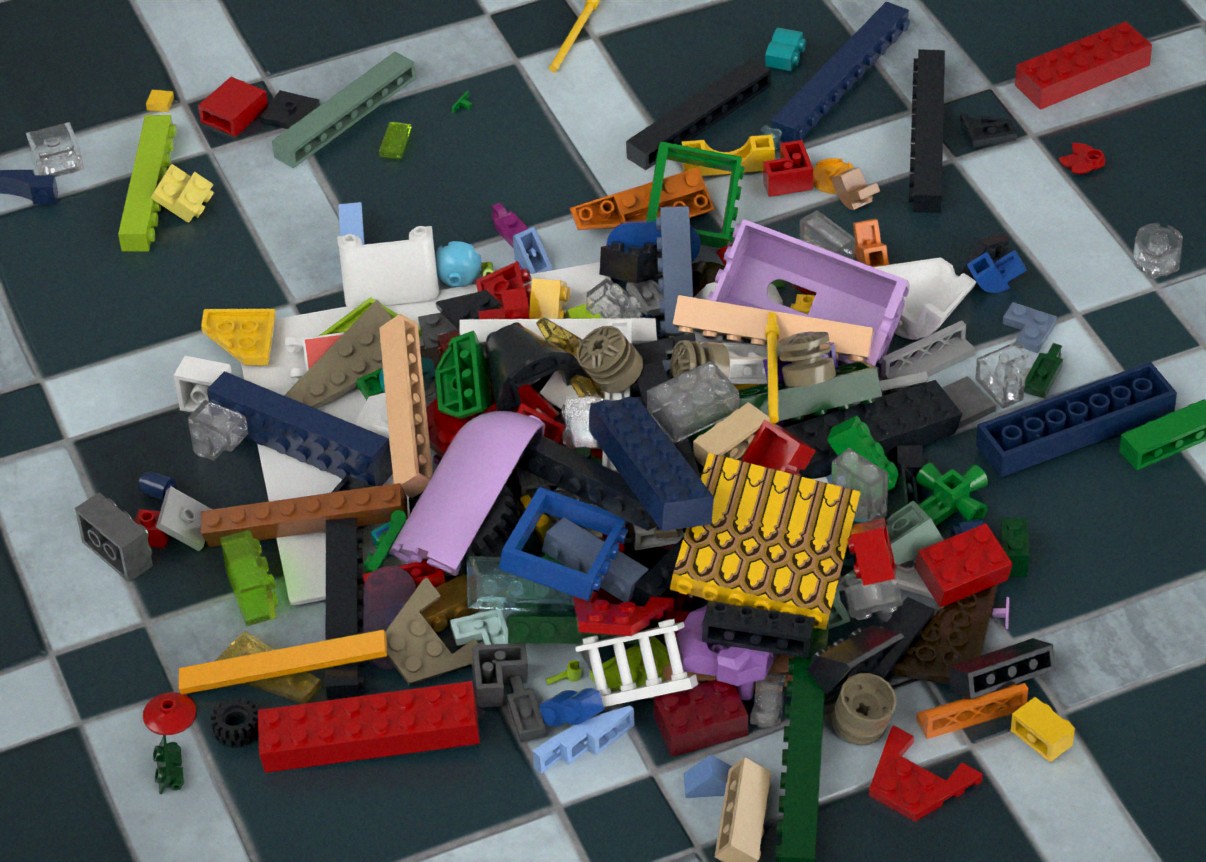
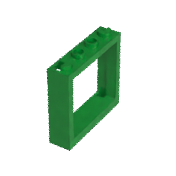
M660 141L646 221H656L666 160L729 171L731 176L721 234L695 230L699 234L700 245L722 248L727 246L728 241L733 242L735 228H731L732 221H736L738 207H734L735 200H739L742 187L738 186V180H742L744 175V167L741 166L742 157Z

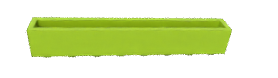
M145 115L118 233L121 251H149L151 242L155 241L154 227L158 226L157 211H161V205L150 197L166 173L167 167L171 165L170 152L174 151L173 138L177 136V126L173 124L171 115Z

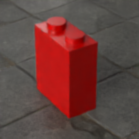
M232 76L198 105L201 123L234 137L240 134L268 107L265 90Z

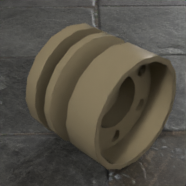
M602 326L594 329L585 336L577 350V361L581 367L592 377L600 389L607 393H617L627 389L637 380L643 368V358L639 352L629 343L622 332L614 326Z
M802 332L777 342L778 350L784 351L779 354L780 360L792 361V363L782 367L785 386H808L836 377L833 358L821 357L831 351V345L825 344L830 341L828 332Z
M682 340L675 345L670 362V377L672 386L677 393H697L699 391L701 394L720 395L725 390L730 373V359L728 350L723 343L703 342L701 345L698 341Z
M858 673L849 677L840 690L831 715L832 726L836 733L845 741L855 745H870L877 742L884 735L897 703L895 691L887 681L871 673Z

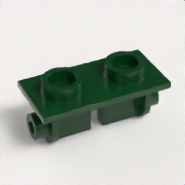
M163 735L159 746L156 745L153 751V761L157 762L155 782L159 784V794L163 793L165 787L177 791L184 784L183 767H181V747L176 742L166 743V735Z

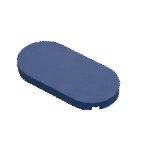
M656 221L623 222L610 232L606 245H610L612 241H622L625 243V246H643L644 242L657 243V237H661V231H656ZM690 226L692 263L700 251V237L697 231Z

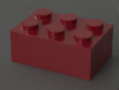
M716 679L698 684L692 689L653 697L654 718L671 757L748 736V714L735 686L732 684L717 681Z

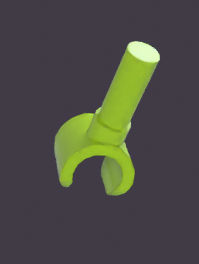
M569 661L566 671L545 679L547 685L565 679L573 682L578 681L582 675V668L578 669L579 661Z

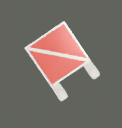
M345 332L305 338L287 337L285 339L286 351L288 353H295L304 349L306 369L292 368L289 371L291 384L295 385Z

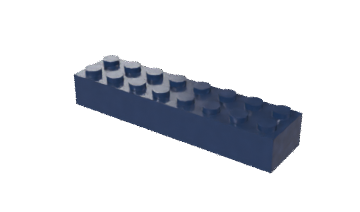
M1148 362L977 424L976 446L998 475L1004 477L1140 427L1149 421L1166 416L1170 412H1175L1177 392L1152 362Z
M225 371L207 389L212 422L218 428L233 432L240 437H245L259 445L269 447L280 454L293 457L300 462H305L341 479L348 475L372 486H382L393 474L390 444L387 437Z
M625 397L621 400H601L597 403H590L588 431L661 531L712 524L714 496L638 397Z

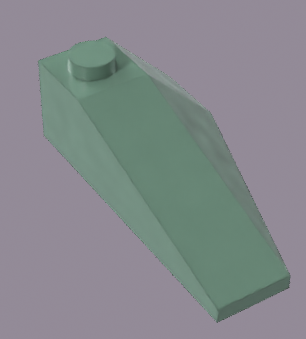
M914 501L892 514L886 520L888 523L886 527L896 565L916 559L918 550L943 541L932 519ZM842 564L840 574L845 580L855 578L854 567Z

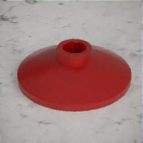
M178 692L163 693L154 697L146 704L143 710L144 724L150 731L159 735L178 734L189 728L196 718V706L193 700L187 695H181Z

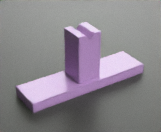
M1009 597L1006 599V608H993V618H1006V629L1009 627Z

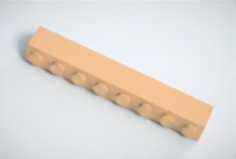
M678 295L673 325L679 327L678 331L689 334L696 330L702 331V335L706 337L717 338V334L726 335V339L730 341L741 342V339L744 338L751 340L753 345L765 346L767 342L765 338L767 314L775 312L777 314V325L780 328V337L777 342L802 332H828L830 340L828 342H834L837 359L839 355L848 356L849 361L857 362L863 359L869 360L874 335V329L871 327Z
M399 314L379 328L393 484L400 483L405 494L414 498L424 491L433 475L418 323Z

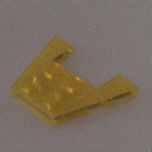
M545 317L536 322L545 340L561 344L565 351L577 357V350L583 339ZM576 375L570 380L580 399H584L587 395L590 397L595 393L605 392L600 389L591 376L587 378Z

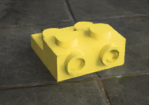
M171 164L150 198L189 223L194 216L198 218L203 212L205 206L202 203L203 201L207 203L214 192L211 188L214 184L196 172L189 176Z

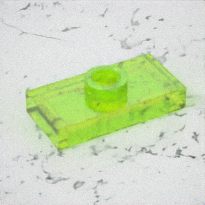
M389 122L379 149L380 157L402 159L412 131L411 124Z

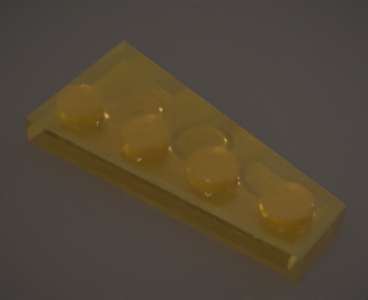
M244 630L215 661L272 651L274 649ZM308 671L244 683L306 704L323 686L321 680Z

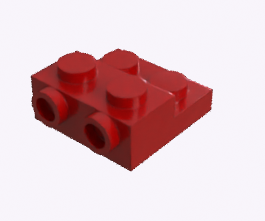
M518 261L475 280L478 292L487 290L500 303V307H502V290L525 288L528 306H530L531 284H528V282L532 281L528 269H523Z

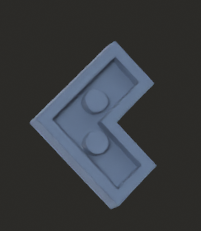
M1012 302L1003 316V324L1021 330L1016 338L1015 346L1038 353L1057 324V316Z

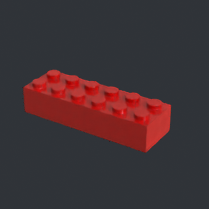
M1125 21L1017 64L1015 86L1041 110L1150 66L1152 44Z

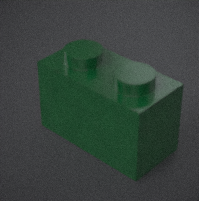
M1001 517L999 541L1012 562L1009 577H1027L1029 565L1027 518Z

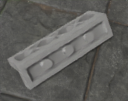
M961 320L883 356L881 379L887 380L897 376H906L925 371L929 377L974 356L975 348L965 339L966 324ZM957 332V336L950 339L951 336ZM937 342L933 348H930L933 343ZM917 351L913 357L909 358L913 352ZM898 360L894 366L890 367L891 362Z

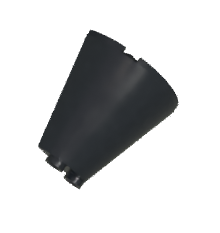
M519 322L502 327L496 332H491L486 338L485 353L497 411H511L518 408L521 404L519 387L560 369L566 386L590 377L577 361V357L525 328Z

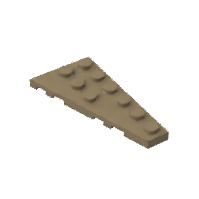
M376 300L284 396L318 409L358 387L355 383L357 378L383 368L379 328L390 321L392 317L380 302Z

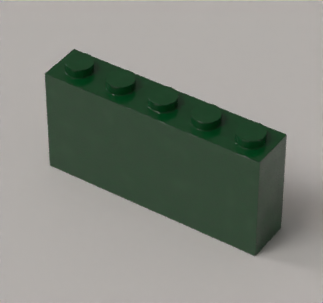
M512 611L508 616V643L582 644V639L598 635L599 640L619 636L579 632L575 611ZM635 639V640L626 641V642H623V643H624V644H639V641H638V639Z

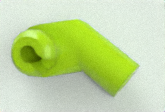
M492 262L481 263L482 271L480 273L483 277L497 271V269H493Z

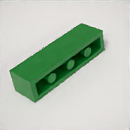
M1203 399L1189 404L1187 407L1170 412L1166 416L1149 421L1133 430L1126 431L1121 434L1119 452L1137 471L1206 441V400Z

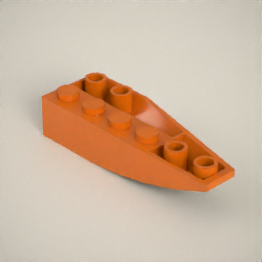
M699 167L663 178L657 217L661 216L660 207L689 206V218L715 210ZM652 182L571 207L570 211L577 230L615 228L623 222L646 221Z

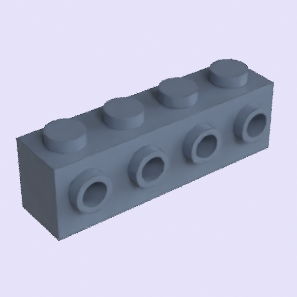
M563 517L546 532L542 552L568 568L588 574L605 542ZM619 551L615 560L610 559L611 566L607 576H601L602 583L600 588L623 602H629L634 598L635 585L648 573L649 569Z

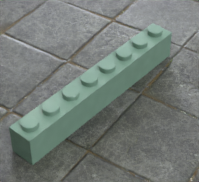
M393 52L273 139L274 158L294 169L415 80L414 61L397 52Z

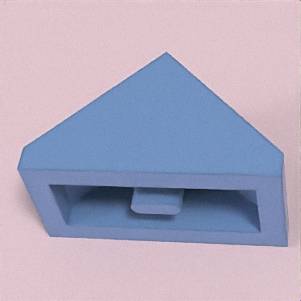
M535 227L513 236L515 262L518 261L523 269L527 268L530 274L553 270Z
M710 754L684 773L686 798L724 796L728 771L732 766Z

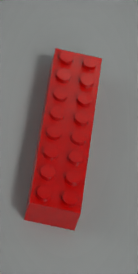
M472 681L258 710L259 755L265 773L480 744L476 697Z

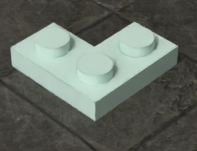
M501 608L450 620L451 630L457 646L467 644L473 639L476 641L483 640L484 645L509 644L508 628Z

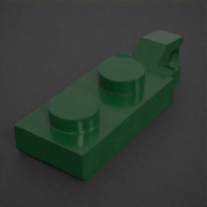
M1053 343L1047 354L1039 353L1022 384V392L1045 399L1062 368V345Z

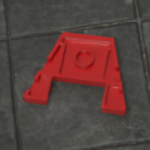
M593 592L588 601L573 596L578 631L586 633L633 636L650 625V619H660L663 617L664 610L667 609L669 612L674 610V598L650 597L645 607L636 606L632 602L616 605L609 604L606 600H597V592Z
M893 725L872 779L869 796L909 819L917 821L941 807L943 801L952 796L958 797L964 793V789L971 785L976 786L980 784L983 780V774L961 763L947 780L940 778L902 757L914 743V736Z

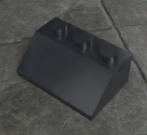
M874 625L865 630L858 628L848 636L849 639L844 640L841 638L833 643L828 651L823 648L812 657L813 662L806 670L827 695L843 686L849 677L858 673H865L879 665L904 638L902 633Z

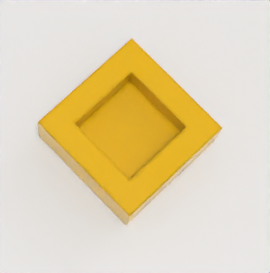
M151 90L146 102L147 110L169 112L174 100L173 91Z

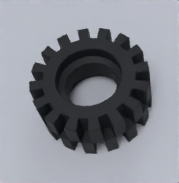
M236 697V701L227 698L226 704L223 701L219 702V708L215 706L213 713H211V724L215 739L219 740V743L222 745L227 743V747L232 748L233 744H236V748L241 747L240 743L243 742L247 746L250 744L249 739L255 741L257 739L256 734L259 735L258 707H256V704L253 701L250 703L247 698L242 702L241 697ZM234 719L246 720L237 726L227 725L229 721Z

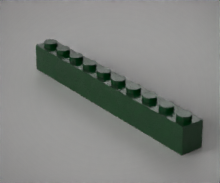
M814 628V637L808 659L794 657V659L789 658L788 675H793V680L787 681V697H791V703H786L785 720H790V725L784 726L783 742L788 743V749L782 750V766H787L786 772H781L780 789H785V796H779V813L784 814L783 820L778 819L777 836L782 837V844L776 843V861L815 862L825 693L806 669L812 664L814 654L823 648L828 651V628L826 630Z

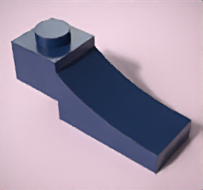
M34 169L0 170V194L24 197L32 200L33 205L56 204L58 188L55 175H35Z

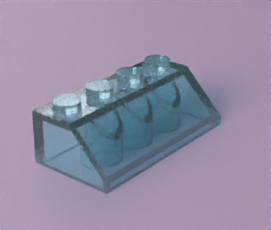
M467 556L468 608L530 611H570L574 608L572 595L499 570L501 557ZM545 559V560H548V561H551V562L560 564V565H562V566H565V565H563L562 563L558 562V561L555 560V559Z

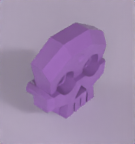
M707 606L690 612L684 622L685 627L680 629L677 634V645L683 671L716 676L717 681L738 686L737 692L741 700L752 699L754 696V682L765 679L778 654L702 642L703 619Z

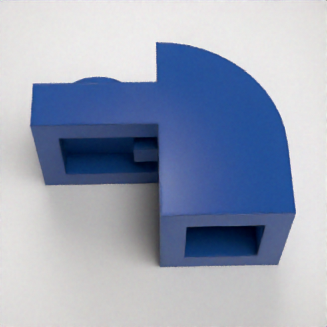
M1015 250L996 262L986 252L967 264L979 286L989 293H999L1010 289L1007 282L1027 271Z

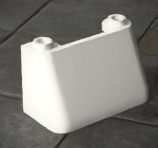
M432 226L415 227L409 233V240L362 245L361 239L353 234L337 237L344 298L347 307L355 309L370 297L378 300L384 306L429 301L438 297L439 285Z

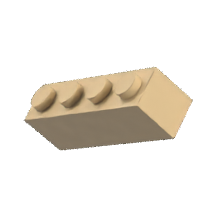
M746 757L728 771L715 858L722 862H758L761 856L760 844L764 834V818L768 810L766 804L771 789V772Z

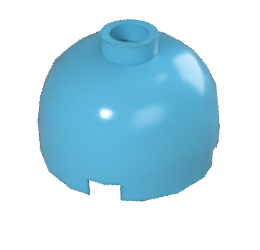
M452 241L448 243V246L443 248L440 246L435 253L439 280L450 287L470 285L476 280L481 269L480 253L478 256L474 251L475 248L464 242Z

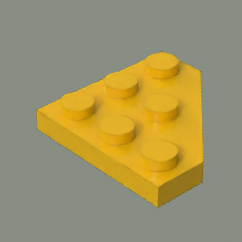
M204 309L201 324L202 333L243 365H269L276 320L275 309Z

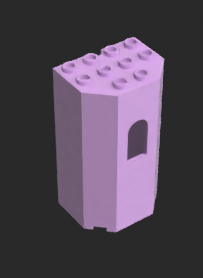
M743 219L741 224L737 223L733 232V237L735 238L733 246H728L724 255V260H726L727 264L724 270L719 269L715 278V283H717L714 292L711 291L707 300L871 327L874 329L870 357L869 360H863L874 366L876 363H882V357L886 356L905 306L904 297H907L910 289L908 280ZM775 280H784L816 292L809 314L807 315L770 300L767 294L769 285ZM838 356L837 361L841 365L853 363V361L848 360V356Z

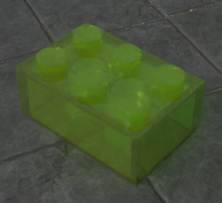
M250 530L220 538L226 574L246 627L275 619V607H278L279 604L275 591L272 592V590L276 589L272 574L268 575L267 573L269 568L265 556H260L262 549L258 538L253 539Z

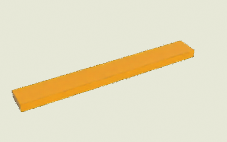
M384 630L181 667L179 668L178 689L182 695L386 657V633Z

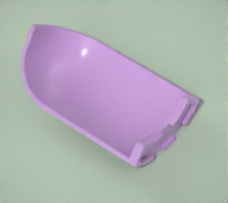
M509 411L488 412L467 422L452 440L389 550V554L408 564L420 563L425 558L428 559L426 563L456 576L461 568L463 557L526 446L535 433L544 435L545 423L533 415L526 416Z

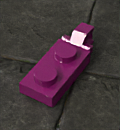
M500 203L492 205V219L495 229L514 249L513 236L527 230L528 227L512 211L506 212L505 207Z

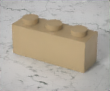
M748 402L693 441L695 460L704 467L708 453L737 460L744 455L763 421L767 420L770 422V417Z

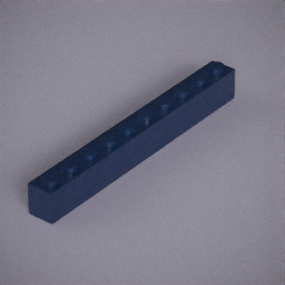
M886 1L771 119V135L773 138L784 143L804 139L807 132L817 125L818 121L829 112L835 103L840 101L845 92L849 91L853 84L863 77L866 70L872 67L881 55L885 54L888 47L895 43L903 32L907 31L910 25V20L908 19L909 10Z

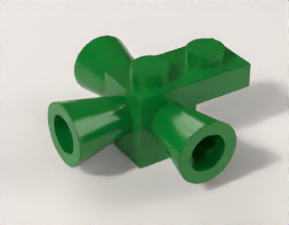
M933 463L924 465L918 472L916 482L934 491L933 496L920 503L919 507L932 519L935 526L957 511L967 521L983 519L988 509L987 505L970 497V492L988 485L987 476L979 466L972 465L962 476L954 469L942 475Z

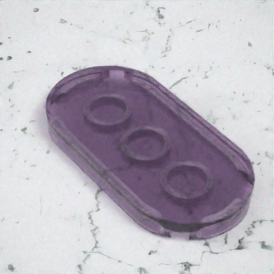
M384 566L376 569L369 575L364 585L363 633L379 630L386 632L415 592V582L407 571L396 566ZM387 656L370 659L374 665L381 669H396Z

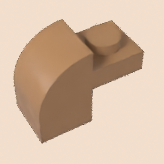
M860 167L848 169L830 177L839 199L850 210H855L873 202L872 195L880 192L877 183L866 184Z

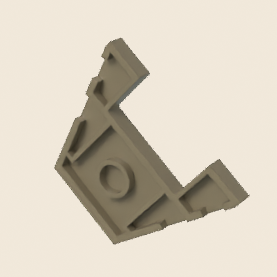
M427 577L423 579L385 632L387 657L409 686L442 676L444 673L465 669L467 666L472 665V646L479 645L473 639L454 654H451L420 612L441 597Z

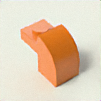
M870 219L853 223L856 242L854 249L858 262L871 267L889 265L887 247L881 243L878 220Z

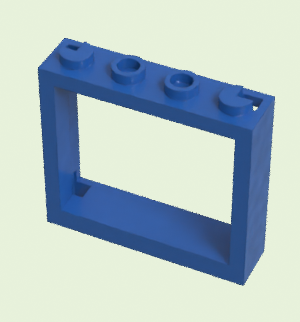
M539 487L502 549L499 570L588 601L593 591L599 590L602 583L601 576H607L611 566L610 559L615 560L619 552V543L624 544L625 537L628 533V529L625 528L626 520L607 510ZM543 512L561 519L565 517L575 524L608 535L588 574L521 551Z

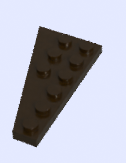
M999 584L948 604L943 609L940 608L920 634V639L914 647L911 646L904 660L897 664L894 669V675L950 685L948 667L982 656Z

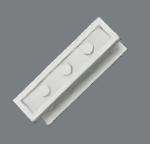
M723 343L728 350L730 359V373L727 384L767 383L763 360L767 359V344L765 346H758L751 343ZM777 349V356H779V354H781L783 351H779Z
M674 619L658 622L659 627L639 631L633 636L619 635L599 640L598 635L582 639L583 643L575 647L576 652L588 650L596 688L600 691L604 707L692 689L698 685L696 674L687 676V672L683 671L674 631L685 627L684 622L675 623ZM664 633L673 671L671 680L662 681L661 677H658L649 636ZM638 639L648 679L645 680L646 685L636 686V682L632 681L623 642ZM612 644L622 681L621 690L611 692V688L607 687L598 647Z

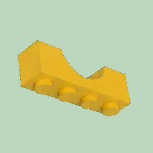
M750 136L741 148L731 152L719 153L742 157L741 166L744 167V173L763 172V161L775 160L773 136ZM705 140L682 142V146L719 152L710 148ZM682 163L683 172L699 167L702 176L731 174L729 171Z

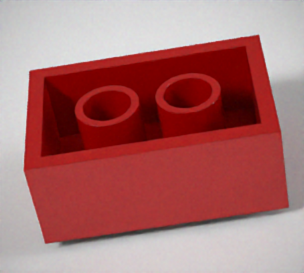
M985 523L918 550L914 568L941 608L1007 581L1012 562Z

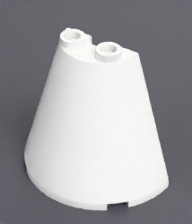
M941 257L874 267L909 281V293L907 297H904L905 306L895 330V334L907 339H919L933 334L976 284V281L965 273L957 276L953 265Z

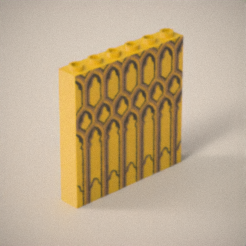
M708 453L701 480L714 496L712 524L686 528L673 572L670 590L701 597L708 601L815 617L814 628L826 630L861 492Z

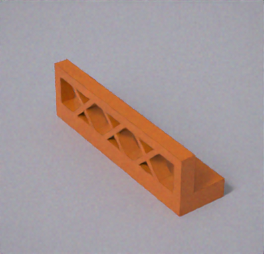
M1025 683L1013 684L973 699H961L917 712L916 720L926 739L1014 713L1027 703L1028 687Z

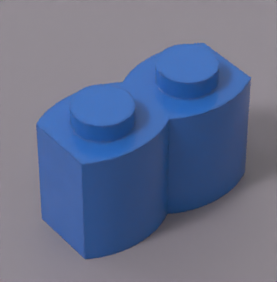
M586 688L579 692L573 690L562 691L541 703L539 708L544 724L559 726L565 722L572 725L581 724L603 711L604 705L599 690Z

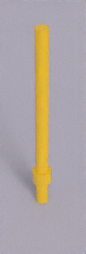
M586 0L582 13L549 66L551 72H557L590 14L598 7L599 0Z
M775 312L767 314V325L765 326L768 362V416L772 423H777L779 420L777 340L780 337V328L777 325V314Z

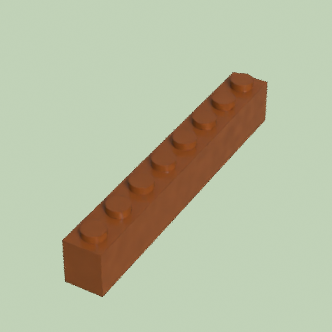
M396 483L201 511V534L209 547L322 532L326 531V520L357 518V526L389 522L392 513L396 510H401L405 512L407 520V496L401 484Z

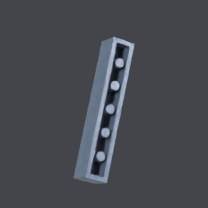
M689 206L660 207L661 216L656 217V231H661V237H657V252L662 251V258H658V272H663V279H659V293H664V300H659L660 314H665V321H660V330L666 338H669V336L685 335V333L678 331L679 327L673 325L678 295L693 297Z

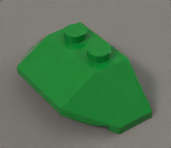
M473 330L451 338L448 344L449 348L443 354L435 370L438 410L443 414L459 419L483 412L492 405L488 364L477 335Z

